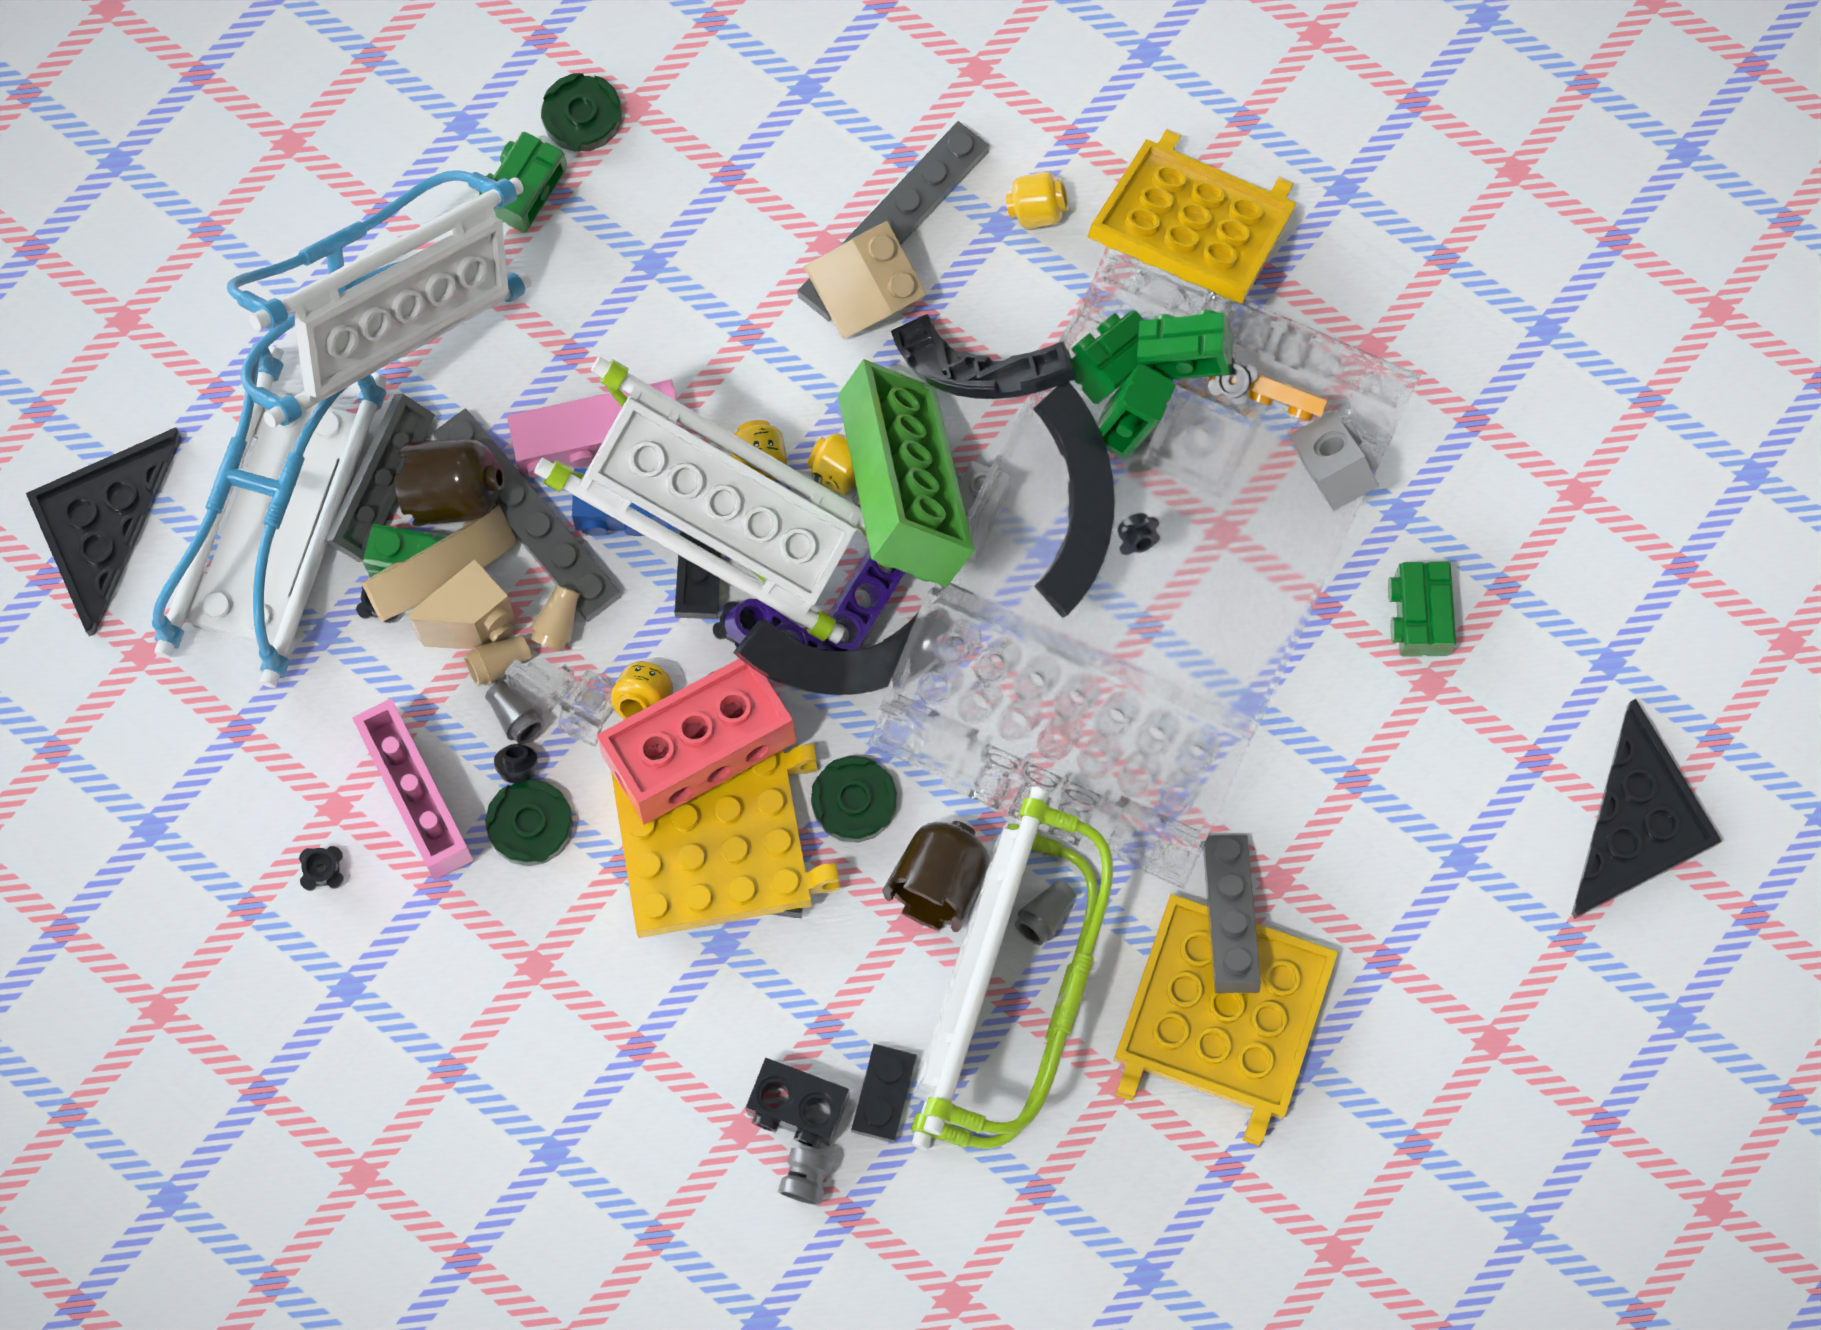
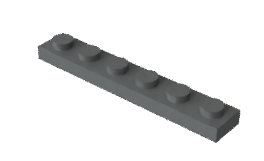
M957 121L842 244L872 227L888 221L899 244L902 245L989 152V144ZM809 278L797 290L798 298L829 322L832 318Z
M466 408L432 432L435 440H477L491 450L498 465L503 468L505 484L503 489L500 490L496 505H500L513 534L554 583L580 593L576 609L587 622L621 598V593Z

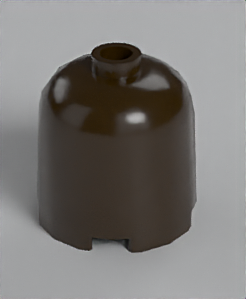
M477 440L412 441L405 443L398 454L399 458H405L403 463V474L395 475L396 495L403 515L411 514L414 521L412 524L414 526L468 521L480 518L492 511L497 503L500 490L503 489L505 484L503 468L498 465L491 450Z
M953 821L952 823L932 822L921 826L912 837L882 889L885 899L890 902L895 897L905 905L901 913L921 925L940 931L943 924L951 925L950 928L953 932H958L969 914L989 867L987 850L980 840L975 837V830L960 821Z

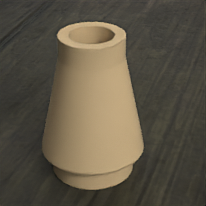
M556 584L552 595L531 626L534 629L531 640L549 648L563 651L566 642L571 643L576 606L580 593Z
M520 634L514 638L473 646L472 652L464 655V660L469 674L477 686L485 683L491 686L532 656L526 640Z

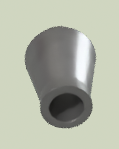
M504 681L498 682L489 688L485 699L490 703L509 740H515L518 744H526L542 732L545 721L542 719V711L512 690Z
M1055 880L1048 889L1018 911L1019 918L1015 921L1017 930L1027 940L1036 945H1042L1046 940H1052L1070 903L1076 897V893L1064 881Z

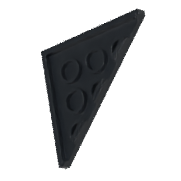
M177 427L26 493L81 623L89 637L94 635L98 629L182 437Z
M1636 699L1628 703L1571 913L1574 919L1718 846L1722 842Z

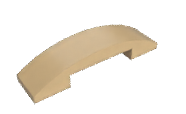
M495 505L491 512L480 518L462 524L463 528L406 561L394 563L361 582L379 620L385 621L420 604L474 559L484 568L511 549L517 543V540L500 505Z

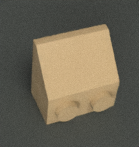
M888 221L872 227L803 266L843 339L879 322L927 295Z
M475 559L407 614L419 641L424 647L472 649L473 646L506 640L513 633L514 626L517 624L508 595Z

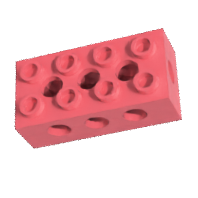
M740 658L597 734L602 757L643 825L797 742L793 719L767 678L749 667Z

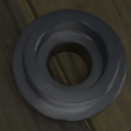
M521 744L508 745L499 750L494 757L495 770L504 781L509 783H522L529 780L538 765L536 752L531 747Z

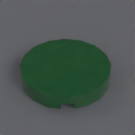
M584 73L570 74L558 79L547 89L543 97L544 101L541 109L542 124L548 137L562 148L574 152L592 151L606 145L616 135L621 125V101L615 88L602 77L596 75L594 77L584 76Z
M846 756L833 760L820 772L812 785L811 807L816 822L828 835L840 841L859 843L873 839L888 828L896 813L897 791L892 776L886 769L884 770L875 761L867 757Z
M531 778L525 782L514 783L511 786L507 785L500 789L489 803L485 818L488 838L497 853L511 863L524 866L544 864L558 856L570 841L573 829L571 808L562 792L546 781Z

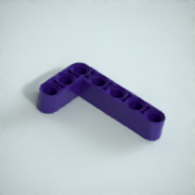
M870 548L867 550L828 615L836 619V623L842 624L847 628L849 632L848 643L838 642L835 644L828 639L821 641L758 599H746L733 607L726 615L725 629L727 634L740 644L749 633V630L741 625L739 615L741 611H748L755 616L756 621L767 620L777 630L804 645L829 651L858 649L905 572L893 568L891 573L882 571L878 563L872 560ZM857 589H863L869 594L871 598L870 608H864L857 603L855 598Z

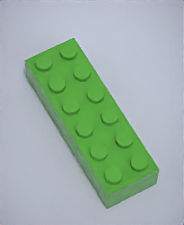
M863 359L838 394L871 558L884 567H893L910 573L922 581H931L947 587L975 550L935 387Z

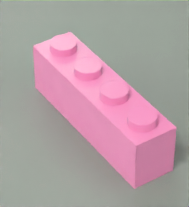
M672 379L648 384L676 400ZM623 391V393H624L627 397L630 395V394L626 393L625 391ZM611 393L506 415L520 473L523 476L540 477L534 473V470L542 457L552 463L557 460L572 468L590 466L622 409L620 404ZM676 421V425L683 428L682 424Z
M392 698L352 717L433 879L437 880L474 861Z

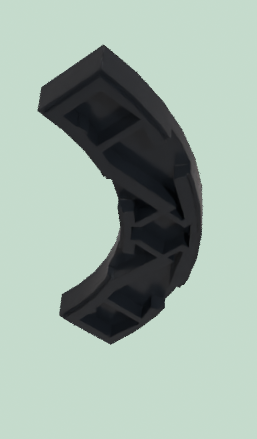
M928 314L891 331L899 352L918 377L941 391L957 396L975 399L1012 398L1038 393L1077 379L1070 352L1064 341L1033 352L1014 355L1003 361H992L988 356L974 355L964 351L957 352L952 349L937 333L935 325Z
M1070 382L1055 387L1033 408L1052 435L1060 455L1064 456L1070 479L1068 482L1069 524L1065 539L1061 543L1046 573L1034 585L1036 590L1062 618L1068 616L1084 598L1100 571L1110 544L1115 507L1113 474L1102 434L1092 413Z
M922 607L900 630L876 645L848 651H829L804 645L777 630L767 620H758L733 653L760 674L789 687L825 695H855L883 689L911 677L937 658L956 638L957 634L930 607Z

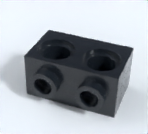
M765 1057L745 1108L747 1115L753 1117L751 1123L755 1126L774 1133L777 1132L778 1127L794 1132L793 1139L812 1148H819L820 1143L831 1146L850 1094L849 1089ZM773 1088L783 1089L788 1094L787 1102L780 1108L766 1106L763 1102V1097L768 1090ZM813 1104H822L829 1109V1118L822 1124H812L804 1117L807 1108Z

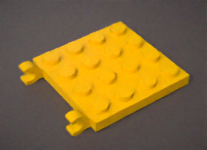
M1166 129L1158 143L1146 139L1092 222L1087 237L1107 248L1116 249L1139 259L1146 265L1155 266L1176 275L1183 281L1192 282L1217 293L1223 298L1242 304L1293 215L1297 203L1287 199L1294 182L1279 176L1270 192L1174 151L1182 135L1172 130Z
M814 744L800 745L787 753L781 750L643 825L611 772L638 938L781 913L785 910L812 907L811 894L840 890L836 863L823 864L809 872L805 871L789 783V775L808 774L818 771Z
M1170 894L1114 1057V1061L1126 1065L1115 1096L1133 1101L1142 1072H1148L1253 1109L1242 1141L1260 1146L1261 1142H1263L1270 1117L1283 1120L1286 1115L1338 951L1255 923L1261 978L1260 992L1215 993L1208 907Z

